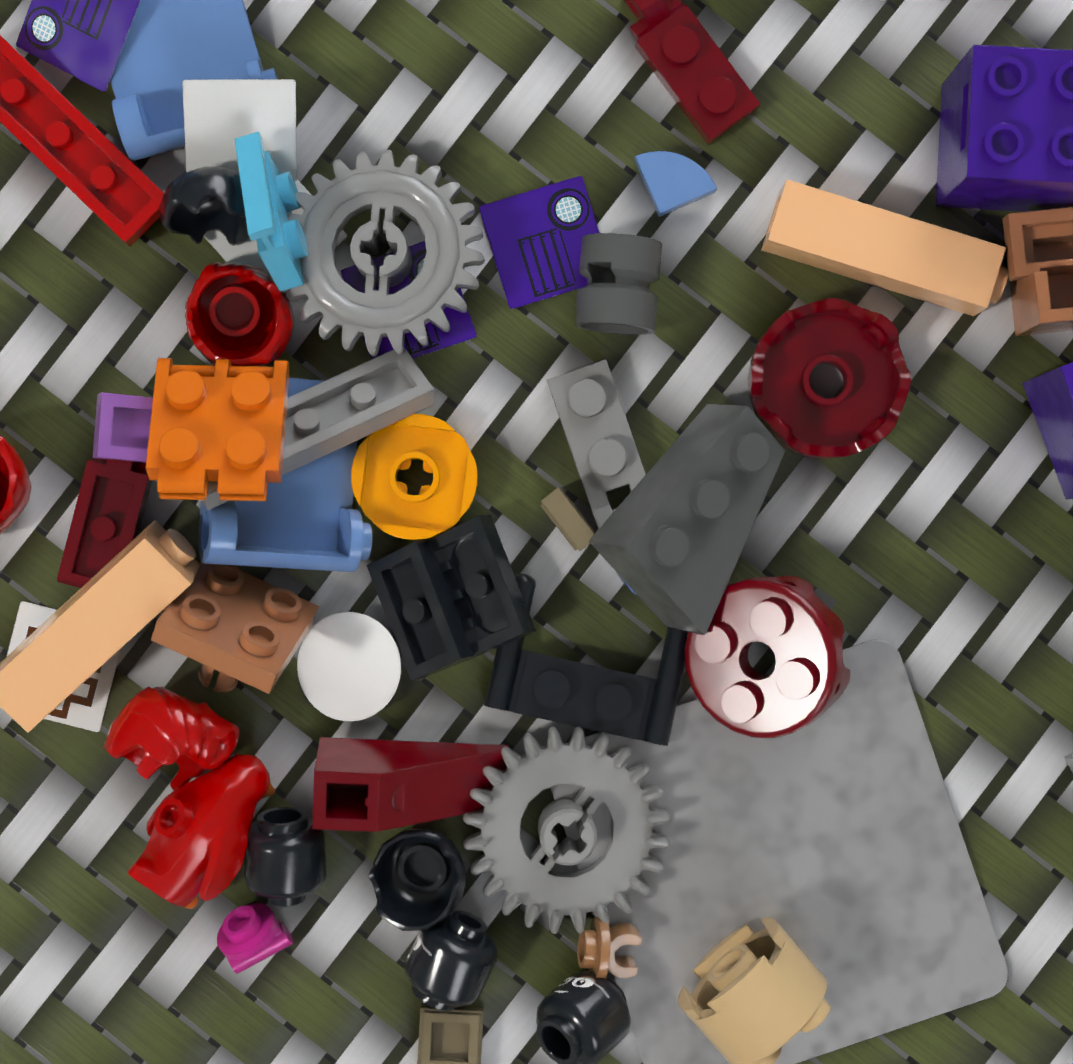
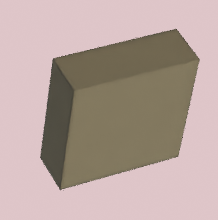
M558 487L541 500L543 504L540 506L575 551L577 549L581 551L590 544L589 540L596 532L561 487Z
M421 1004L417 1064H481L484 1007L460 1006L451 1011H444L430 1007L427 1004Z

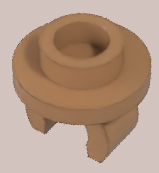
M594 917L589 930H584L582 934H579L577 946L579 967L588 968V972L595 973L596 978L606 979L608 970L612 975L619 978L636 976L638 968L633 957L616 956L615 953L624 945H641L642 937L637 927L629 923H619L609 928L608 922L604 923L598 917Z

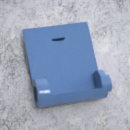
M243 0L140 1L110 79L116 98L112 100L116 125L124 148L132 162L185 147L183 80L278 79L274 68L263 69Z
M289 378L288 398L324 381ZM357 441L283 475L281 483H268L266 501L229 500L208 511L201 501L198 537L201 562L204 564L355 572L360 560H368L372 548L371 525L363 523L359 510L352 509L351 469L357 450Z

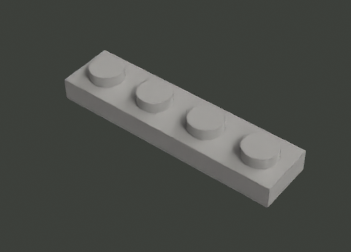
M405 348L401 355H398L395 350L389 351L288 398L282 476L434 405V388ZM209 481L207 500H201L207 511L229 501L219 500L218 482Z

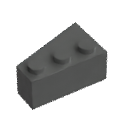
M707 404L591 537L589 542L666 627L705 636L785 450L748 406Z

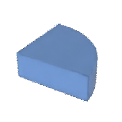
M654 151L635 156L634 162L658 217L712 195L717 191V187L710 175L699 164L683 155L667 151Z

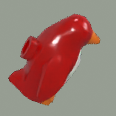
M236 754L228 758L220 767L199 776L166 796L147 822L146 831L150 836L149 842L142 855L127 871L128 874L169 903L188 909H193L197 906L199 894L202 900L209 901L228 888L242 868L248 845V834L257 803L261 799L275 793V789L270 783L269 772L262 761L253 755Z

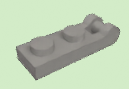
M606 359L547 379L597 529L617 509H611L606 492L627 485L631 492L646 475Z

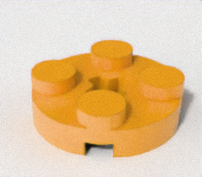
M412 414L365 438L359 445L353 460L351 484L353 494L365 516L379 529L401 539L425 540L454 528L467 513L476 495L478 470L476 461L465 439L449 424L433 416ZM418 459L423 461L424 471L433 474V481L431 486H421L419 495H408L407 484L398 482L397 475L399 470H408L412 460Z

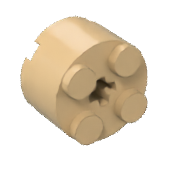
M771 917L761 919L765 929L754 933L746 924L719 942L694 968L693 972L700 978V981L693 992L690 993L683 985L678 996L679 1007L730 1064H774L781 1054V1047L799 1031L805 1033L815 1029L825 1020L831 1009V1005L824 999L827 990L826 977L779 923Z

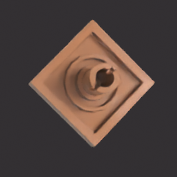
M200 562L192 584L167 606L156 621L151 641L202 663L198 672V679L206 688L210 685L213 674L217 670L220 673L213 690L215 692L232 691L237 686L239 680L270 694L313 625L319 606L300 598L288 589L278 588L245 573L235 565L204 564Z

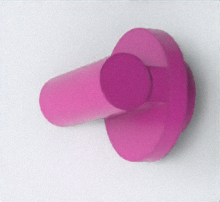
M262 903L240 906L231 911L224 919L217 934V945L227 957L230 966L236 974L293 944L292 936L286 925L282 921L279 922L273 911Z

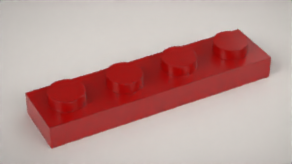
M0 35V122L117 236L131 247L160 217L159 206L164 192Z

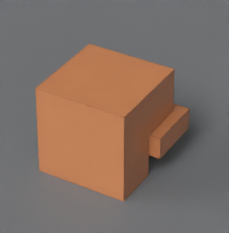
M1073 207L1007 214L1002 220L1015 336L1073 331Z

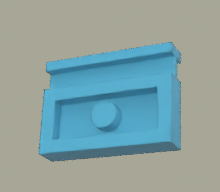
M259 131L235 138L248 235L251 241H257L258 253L280 292L304 285L299 258L309 255L308 246L298 219L290 221L288 219V214H293V210L301 208L296 199L298 190L290 172L280 174L269 151H264Z

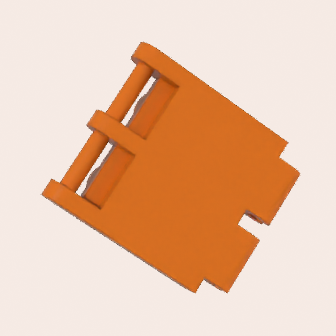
M158 358L146 471L149 480H157V492L160 493V499L207 500L209 481L218 482L219 500H267L268 483L282 482L289 389L288 360H275L274 367L231 366L230 359H216L215 366L174 365L172 358Z

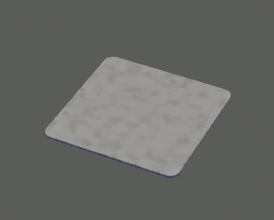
M874 639L842 649L844 665L850 669L851 673L849 684L844 693L819 719L790 735L777 738H753L734 732L717 722L702 707L698 699L676 706L668 746L606 733L609 737L607 754L611 755L625 745L631 748L632 754L627 762V769L642 763L649 765L650 773L640 783V787L648 785L660 786L663 789V795L648 806L664 809L670 815L668 822L652 827V830L664 834L670 841V846L667 848H654L649 851L662 863L663 871L657 873L642 870L640 873L649 885L650 894L644 895L629 888L626 891L632 906V912L629 914L625 913L613 902L607 905L610 922L609 928L619 923H629L637 927L642 937L641 945H624L615 953L616 956L633 957L638 968L637 975L631 978H619L616 976L614 978L616 984L625 994L631 1017L630 1025L643 1064H730L679 1007L678 996L683 985L690 993L693 992L700 981V978L693 972L694 968L719 942L746 924L754 933L765 929L761 919L766 917L774 918L826 977L827 990L824 999L831 1005L828 1016L819 1026L809 1032L803 1033L799 1031L781 1047V1054L774 1064H796L997 995L1006 985L1008 979L1006 961L901 655L891 643ZM597 732L586 736L585 744L591 746L594 740L604 732ZM559 784L551 787L554 800L561 798L574 799L582 789L580 785ZM589 796V798L583 804L582 808L587 805V803L592 798L591 796ZM604 802L600 804L591 816L597 831V844L592 854L585 861L576 864L578 871L589 868L602 857L611 840L612 818L608 806ZM574 820L570 826L563 827L567 837L576 841L580 838V834L576 825L577 821Z

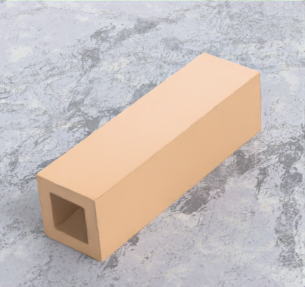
M788 179L779 191L761 249L774 255L971 316H976L987 309L989 302L997 304L1008 279V268L1001 266L1006 250L1004 246Z
M154 520L0 662V707L29 733L192 584L200 564L194 559L196 552L188 540L174 529L170 528L166 531Z

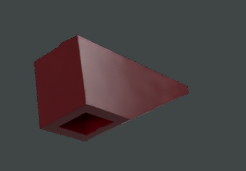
M320 737L314 767L312 829L379 832L481 810L484 806L471 798L470 791L475 788H492L493 785L484 775L483 768L490 766L504 771L507 766L502 757L501 749L509 747V745Z

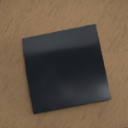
M478 515L429 540L412 542L367 565L410 681H416L458 665L536 631L491 515Z

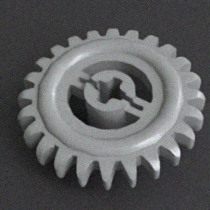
M385 150L380 157L378 165L372 166L366 152L361 151L357 154L356 169L351 171L340 159H337L333 162L335 174L333 180L330 181L319 173L312 176V181L318 191L315 196L303 192L296 193L297 202L304 210L303 214H288L289 221L298 219L306 238L309 255L299 258L304 285L288 289L286 297L291 302L309 298L300 312L301 320L309 323L323 315L319 327V335L323 340H328L334 332L342 328V346L346 351H351L362 335L365 336L367 350L371 356L378 354L383 337H388L395 352L401 355L404 352L405 334L409 332L425 347L428 345L425 326L427 323L431 322L442 331L449 332L450 325L443 312L446 307L461 313L467 312L465 301L457 293L458 288L471 290L479 288L478 280L464 269L468 266L484 264L485 259L482 253L466 247V245L474 241L481 240L483 238V231L477 226L461 225L465 220L474 215L475 207L468 202L452 205L455 198L461 192L460 184L450 182L438 188L437 185L442 176L441 168L434 165L421 175L418 174L419 160L417 155H409L400 167H396L392 151ZM371 209V221L358 228L350 244L351 257L363 279L366 280L365 293L356 291L343 281L336 268L334 250L339 233L350 219ZM397 210L405 213L417 222L425 236L427 253L422 270L412 283L394 294H389V287H394L403 282L410 273L413 263L412 253L402 231L395 226V213ZM382 213H385V219H384V221H383V230H382V228H381V217H382ZM386 236L394 255L385 257L384 264L380 266L378 274V270L370 255L379 254Z
M580 726L574 729L568 743L562 742L556 727H550L546 746L542 747L531 734H525L523 738L525 754L522 756L509 747H503L501 754L507 768L503 771L485 766L483 773L493 785L492 788H475L470 791L471 798L483 805L484 808L465 813L463 816V821L466 824L481 829L480 832L472 834L464 840V848L466 850L484 851L471 864L470 872L473 875L486 872L493 873L483 888L484 895L491 897L502 890H506L507 893L502 904L504 915H509L520 904L526 905L524 921L527 928H531L542 912L547 913L549 928L552 934L558 933L564 915H570L574 927L579 934L584 932L586 913L593 912L602 922H608L609 924L607 905L611 902L625 913H631L632 906L626 891L631 888L644 895L650 894L649 885L640 874L641 871L647 870L657 873L663 871L662 863L649 853L650 849L667 848L670 846L667 836L652 830L653 826L668 822L670 820L669 813L664 809L648 806L663 795V789L658 785L640 787V783L650 773L649 765L642 763L627 769L626 765L632 754L629 746H622L609 755L607 754L608 735L601 733L591 746H587L585 744L583 728ZM559 784L582 786V789L574 799L561 798L552 801L542 810L538 818L540 844L529 856L520 838L521 818L529 802L541 791ZM589 796H591L592 798L590 799V801L587 803L586 806L582 808L583 804L586 802ZM604 802L608 806L612 818V834L603 856L589 868L574 873L550 871L556 863L560 865H575L585 861L592 854L597 844V831L591 816L600 804ZM574 820L577 821L576 825L580 838L575 841L572 838L566 837L561 843H558L554 826L560 823L562 826L568 827ZM546 854L547 857L545 858V860H544V861H541V859H542V858L544 857V855Z

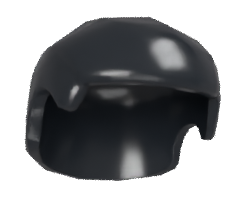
M202 167L182 174L167 186L159 206L163 225L171 233L189 235L195 244H200L204 235L211 230L221 232L232 246L240 245L250 240L240 175L237 170L225 167Z
M408 828L384 842L369 872V879L372 882L377 899L375 910L381 918L402 931H426L450 916L462 899L466 884V869L453 841L447 839L443 833L432 828Z

